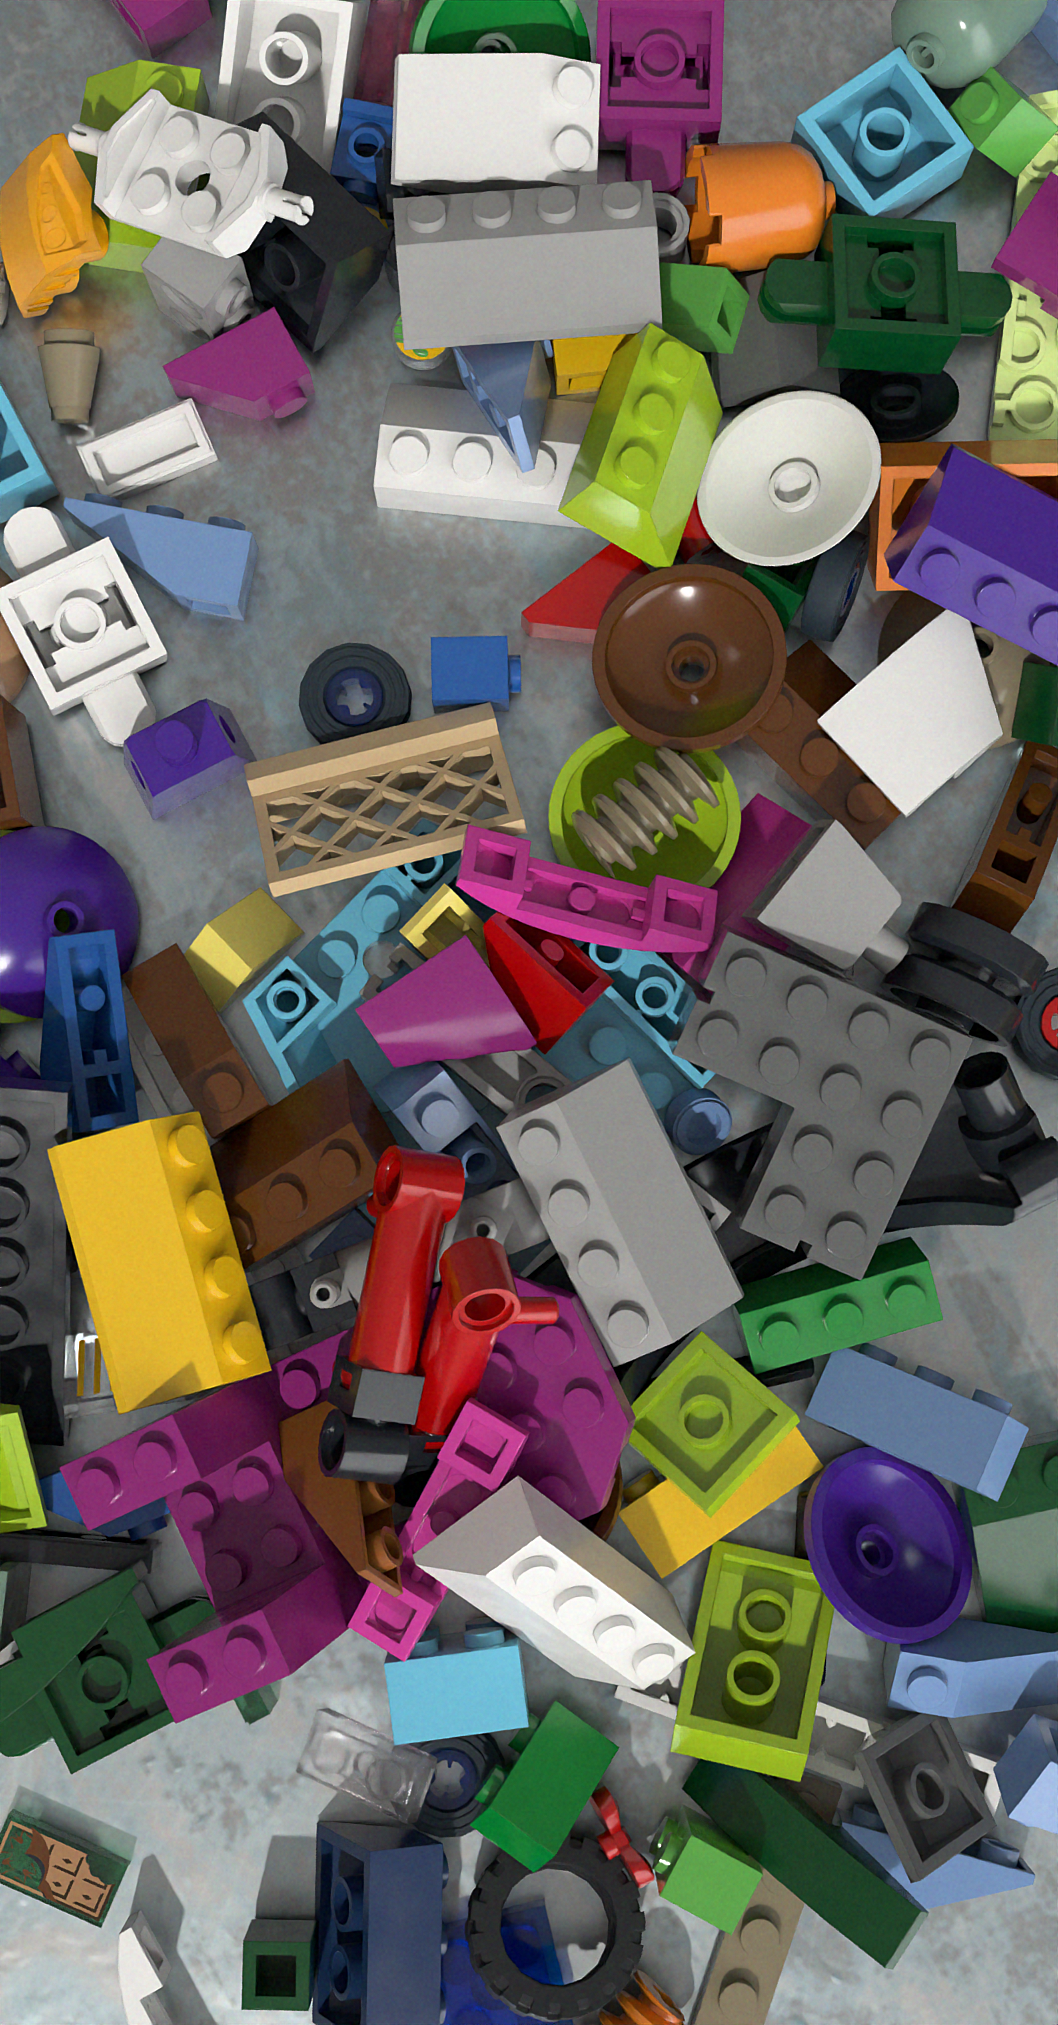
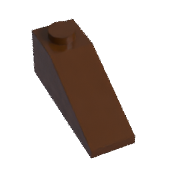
M1030 741L1025 742L965 869L950 908L984 920L1008 933L1012 932L1035 899L1058 838V748Z
M177 943L121 975L177 1081L195 1111L200 1112L203 1125L212 1139L221 1140L273 1106L272 1101Z

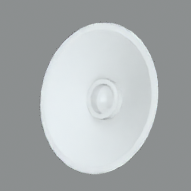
M812 390L791 391L774 395L750 406L736 416L712 443L697 490V505L703 526L712 540L722 550L741 561L762 566L790 565L811 559L827 551L844 539L856 527L874 499L881 475V450L876 433L869 420L853 404L836 395Z

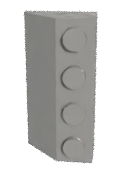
M651 180L393 199L404 350L639 333L649 323L662 329L658 234Z
M630 1057L513 1109L496 1127L613 1367L674 1343L743 1298L744 1292Z

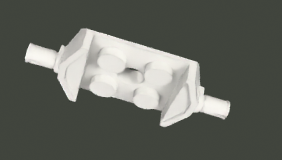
M151 88L112 125L110 130L105 132L77 122L72 126V129L81 135L69 131L68 144L72 150L98 157L94 203L112 220L224 258H229L247 251L265 222L272 223L275 216L296 222L302 226L309 222V218L302 213L312 216L314 206L309 196H302L282 189L288 170L284 142L269 125L262 123L258 132L171 105L160 91ZM210 173V180L203 190L196 191L187 196L191 182L199 175Z

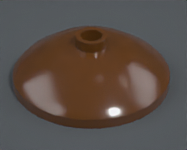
M681 564L662 568L639 578L617 596L605 612L598 626L592 650L594 681L600 699L612 719L622 730L641 743L655 749L662 746L667 747L674 753L679 754L683 751L686 754L716 750L732 744L751 732L762 722L776 703L787 669V648L783 627L775 609L766 596L756 586L736 573L704 564ZM698 665L704 669V673L695 681L685 680L681 677V673L687 666Z

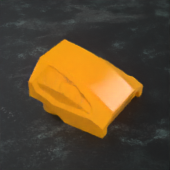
M64 133L50 135L31 151L0 189V250L8 281L18 308L24 318L44 315L49 309L48 305L54 302L53 298L55 295L70 293L75 290L79 281L80 267L84 263L101 260L108 250L109 236L106 224L99 213L91 209L93 189L72 148L69 146Z

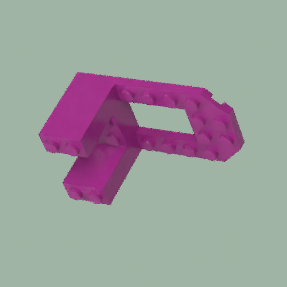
M511 1268L518 1295L554 1297L559 1304V1317L554 1324H510L504 1330H501L476 1397L478 1402L530 1432L506 1484L517 1476L521 1477L579 1521L601 1511L607 1505L615 1482L614 1475L623 1448L628 1444L636 1416L579 1296L555 1285L548 1287L517 1274V1270ZM443 1284L431 1290L419 1352ZM354 1326L270 1365L272 1371L229 1384L59 1467L88 1531L164 1497L216 1612L146 1659L175 1724L293 1674L349 1629L347 1626L371 1583L353 1569L285 1482L278 1426L279 1422L327 1400L333 1374V1363L336 1360V1355H348ZM408 1519L394 1524L397 1537L401 1534Z

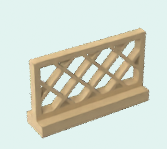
M491 702L244 764L246 780L252 796L268 884L273 897L461 850L468 824L510 836L527 833ZM489 769L480 780L464 776ZM426 785L417 797L402 792L403 790ZM447 788L466 794L454 810L434 803ZM364 801L354 813L340 808V806ZM484 801L505 808L508 814L484 820L471 817ZM384 804L404 810L391 826L372 820ZM301 817L292 828L277 824V822ZM421 817L441 824L434 833L422 836L408 833ZM322 820L341 826L328 842L309 836ZM358 833L377 839V842L367 850L354 853L345 849ZM296 849L314 855L307 865L281 871L280 866Z

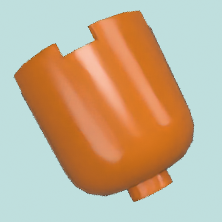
M784 141L693 144L687 151L685 178L696 177L695 204L684 205L690 219L687 247L691 263H699L700 266L724 267L732 273L769 268L771 263L777 258L804 260L816 249L824 231L825 220H829L831 214H835L836 196L832 181L823 180L819 164L810 151L796 143Z

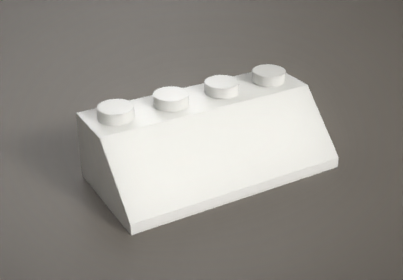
M390 383L380 423L373 485L377 506L380 508L586 528L558 512V508L596 403L548 399L535 469L522 473L468 390Z
M519 1476L515 1477L413 1554L415 1564L575 1677L644 1690L657 1680L666 1677L672 1669L696 1653L672 1593Z

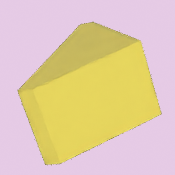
M445 883L399 931L403 938L427 961L466 935L490 970L483 931L485 923Z
M260 887L208 922L184 955L217 1011L221 1014L295 944L305 932Z

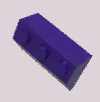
M951 443L883 554L892 580L1058 666V499Z

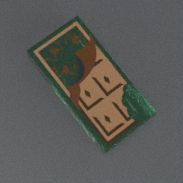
M12 1809L0 1832V1884L102 1928L131 1861Z

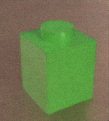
M992 66L980 78L973 80L947 110L969 141L979 151L1015 178L1058 131V126L1025 92Z
M660 262L662 330L696 351L733 354L750 297L747 291L727 268Z

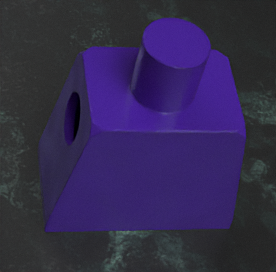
M207 698L189 705L124 740V765L153 820L245 773L244 764L257 761L231 710Z

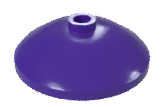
M52 826L24 828L0 837V1008L19 1016L43 1019L49 937L114 929L121 977V975L128 971L132 963L139 934V914L135 895L126 874L117 861L102 846L90 838L72 830ZM59 909L64 910L69 917V927L64 933L57 930L54 925V915Z
M875 1447L852 1450L825 1466L814 1480L806 1500L804 1539L810 1565L828 1600L854 1627L875 1639L888 1643H917L943 1632L956 1620L968 1598L972 1579V1555L961 1514L947 1490L931 1472Z

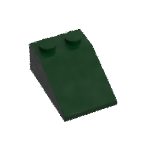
M1058 1430L1025 1437L998 1502L951 1481L956 1506L961 1514L972 1555V1576L983 1622L1052 1634L1058 1632Z

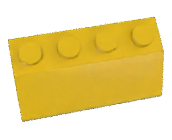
M199 1111L149 1119L47 1149L119 1415L272 1371Z

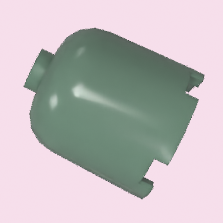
M897 0L891 12L892 41L895 49L899 46L907 55L909 63L921 74L927 84L943 89L967 87L973 80L980 78L990 66L995 68L1036 26L1047 6V0Z

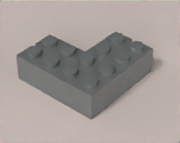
M721 923L697 977L704 988L714 991L708 1003L704 994L693 989L691 990L668 1044L673 1055L783 1102L733 1211L740 1229L794 1252L800 1242L806 1257L862 1280L971 1046L973 1038L957 1026Z

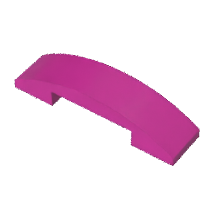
M469 824L465 830L456 886L471 897L506 916L571 939L622 949L687 953L709 951L713 944L717 890L657 874L649 888L530 857L531 841Z
M472 1397L467 1400L437 1456L439 1462L398 1537L403 1550V1563L399 1566L403 1594L393 1597L371 1582L347 1627L403 1662L409 1658L449 1590L447 1586L415 1564L413 1554L505 1486L530 1432Z

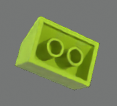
M136 60L87 77L79 122L106 132L151 88L160 91L171 105L208 116L210 100L202 71L197 68ZM74 150V154L93 189L91 209L95 210L102 217L109 236L106 255L101 260L84 264L144 273L141 264L162 236L110 219L94 203L98 157ZM197 178L191 182L187 196L194 193Z
M649 323L612 356L558 508V512L657 569L673 565L711 446L723 415L704 355L652 323Z

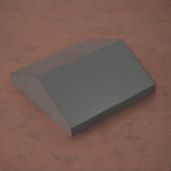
M767 270L737 279L750 297L733 354L710 352L712 382L720 406L754 405L777 394L800 390L820 391L840 397L838 368L818 367L816 326L770 323L765 319L759 309L757 298Z
M914 1712L869 1735L852 1754L910 1883L923 1880L997 1826L947 1717Z

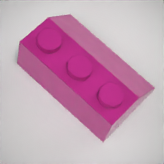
M759 793L741 811L740 833L735 852L721 877L710 888L718 891L713 941L722 923L785 951L789 945L752 925L742 917V914L811 829L812 825ZM709 951L687 953L655 952L693 990L704 994L709 1003L714 991L704 988L697 978Z

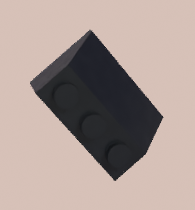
M260 112L236 125L256 132L259 131L262 123L272 127L284 142L288 165L282 189L302 196H309L313 201L314 207L312 216L302 213L309 218V222L303 226L278 216L274 217L272 223L266 221L248 250L237 255L243 260L253 296L267 310L275 307L284 326L313 353L323 347L378 281L392 233L377 217L372 215L341 186L331 174L305 152L290 135L285 133L264 112ZM210 173L199 175L196 191H201L207 186L210 180Z

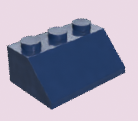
M330 1821L317 1822L314 1920H317L316 1979L312 2003V2022L315 2025L443 2024L446 2016V2001L443 1990L440 1987L441 1957L444 1956L447 1949V1931L442 1920V1889L446 1887L449 1877L448 1861L443 1851V1843L415 1829Z

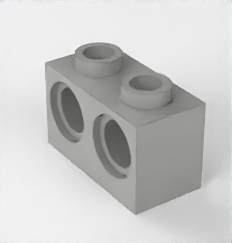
M161 237L141 264L159 310L205 343L254 317L255 309L253 306L255 305V300L243 260L238 255L224 258Z

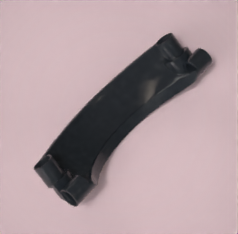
M990 1051L978 1053L964 1059L884 1233L939 1225L1005 1226L1058 1200V1141L1054 1136L1045 1137L1037 1115L1025 1101L1005 1055ZM774 1122L734 1139L683 1167L691 1180L731 1212L715 1231V1234L740 1285L771 1277L781 1270L808 1258L800 1242L794 1252L740 1229L733 1212ZM555 1253L526 1277L545 1286L555 1285L577 1294L558 1253ZM694 1330L672 1344L619 1366L613 1367L612 1365L630 1406H632L655 1371Z

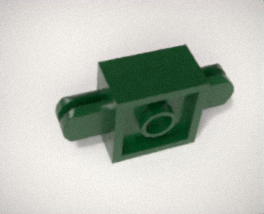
M831 214L814 253V261L775 259L767 269L759 289L757 301L761 313L770 323L816 326L818 367L940 374L962 337L961 335L991 337L995 334L1011 308L1013 296L1010 285L1000 274L958 271L956 222ZM881 309H885V310H889V311H895V310H897V312L886 313V312H882Z
M144 1582L139 1583L96 1637L43 1690L0 1723V1753L6 1757H18L54 1740L70 1774H73L174 1722L146 1659L216 1612L209 1596L194 1595L158 1613ZM19 1648L12 1653L13 1657L21 1654Z

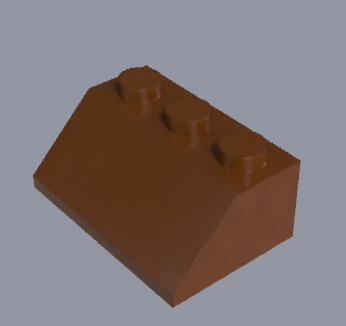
M809 639L787 657L785 680L776 703L768 715L751 732L735 741V743L815 821L819 819H836L865 851L902 813L818 725L817 720L857 684Z
M349 1058L343 1059L210 1146L245 1274L261 1269L367 1202L368 1198L373 1194L375 1171L383 1152L389 1146H399Z

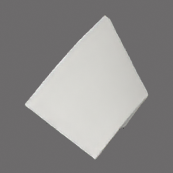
M948 609L893 652L817 720L818 725L906 818L949 778L953 777L956 779L1003 735L971 623L966 618Z

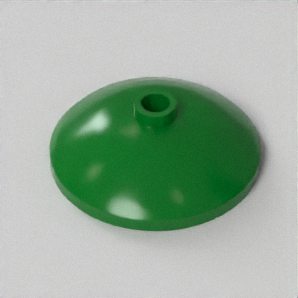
M426 0L416 18L409 45V54L481 53L483 48L490 46L494 53H544L591 62L589 34L582 13L575 0Z

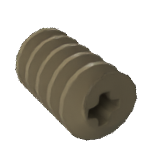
M667 747L657 748L653 755L658 771L643 762L636 764L633 768V773L638 787L623 778L615 780L612 786L617 803L603 794L598 793L594 796L592 804L596 819L583 810L577 809L572 813V822L578 836L598 863L613 879H615L611 864L615 861L631 871L637 868L632 848L636 845L652 856L658 852L652 834L655 830L658 829L673 840L678 837L673 820L676 814L681 815L693 824L698 822L699 818L693 802L697 798H700L714 809L720 805L713 787L696 763L684 751L677 755Z

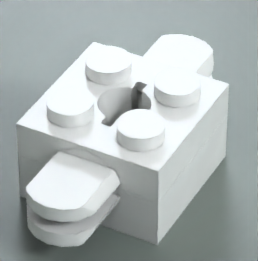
M40 507L21 509L9 519L4 528V545L20 579L0 588V613L52 715L55 716L84 702L103 739L114 746L124 747V740L129 736L155 723L156 709L139 674L166 662L167 652L109 537L76 552L62 522L54 513Z

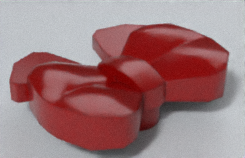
M605 1786L595 1789L589 1801L601 1825L606 1830L596 1836L608 1860L618 1856L631 1880H634L637 1887L641 1889L655 1880L651 1864L629 1844L632 1842V1839L625 1826L621 1827L620 1809L617 1800Z

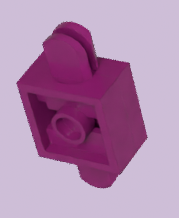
M598 0L595 63L600 64L598 149L625 150V182L651 180L653 193H667L676 198L684 183L686 152L691 145L718 143L722 122L725 0Z

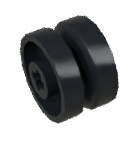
M922 902L918 905L905 932L912 946L921 954L906 953L899 964L884 975L880 983L881 988L897 1001L957 1026L972 1038L997 1046H1009L1024 1016L1014 1000L1007 995L1020 997L1034 994L1049 965L1048 961L1041 953L1027 943L984 920L937 903Z

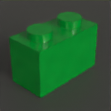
M556 1700L538 1717L529 1712V1727L515 1729L507 1743L509 1747L515 1750V1753L505 1769L496 1764L479 1786L474 1799L482 1805L470 1823L471 1827L533 1873L557 1854L620 1748Z

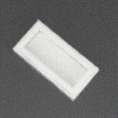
M192 398L76 446L96 494L110 496L119 501L133 497L218 460Z

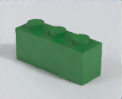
M911 1236L878 1245L862 1280L822 1263H816L740 1285L744 1296L731 1305L742 1348L755 1374L943 1320L929 1260Z

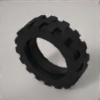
M568 1833L557 1854L536 1871L539 1872L545 1869L569 1871L587 1881L602 1899L608 1919L607 1945L598 1964L580 1980L565 1985L540 1983L522 1973L507 1955L500 1932L502 1908L512 1888L525 1876L533 1874L531 1870L503 1851L483 1871L470 1895L464 1933L465 1941H468L471 1955H469L471 1965L475 1973H479L486 1984L484 1987L494 1999H500L515 2014L523 2017L530 2016L544 2022H557L559 2020H571L582 2017L603 2007L617 1993L621 1992L631 1979L630 1975L634 1966L640 1961L644 1945H641L642 1932L645 1931L646 1920L644 1911L640 1912L637 1900L641 1897L634 1880L629 1881L627 1875L622 1870L625 1867L617 1857L608 1860L604 1851L599 1848L600 1844L586 1837L579 1839L572 1837L571 1833Z

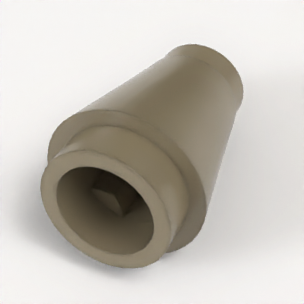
M74 328L45 330L44 345H40L37 348L49 409H51V422L61 424L89 423V410L91 409L101 351L99 347L94 346V332Z

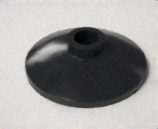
M859 369L840 384V398L853 404L865 415L872 425L879 443L919 442L930 438L949 425L959 408L958 386L945 370H942L940 374Z

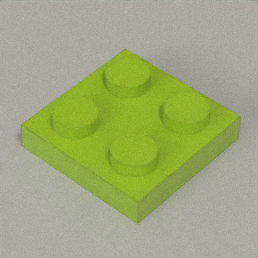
M700 1331L632 1404L631 1408L636 1416V1420L628 1443L711 1518L793 1430L800 1420L790 1407L704 1332Z

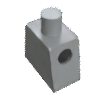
M819 819L815 822L742 914V917L752 925L822 965L835 970L846 972L861 955L882 974H887L899 964L909 949V944L886 925V922L901 905L903 899L900 893L845 827L836 819Z

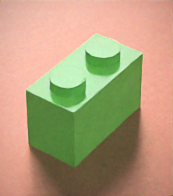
M683 1804L675 1821L667 1816L664 1818L649 1848V1853L655 1856L652 1869L655 1871L659 1896L732 1935L763 1876L761 1866L713 1820Z

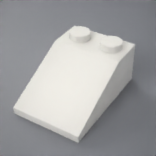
M228 0L215 119L236 125L260 112H264L330 174L343 117L345 97L353 99L360 69L368 3L356 0Z
M544 53L399 54L395 58L391 184L446 194L597 184L600 64Z

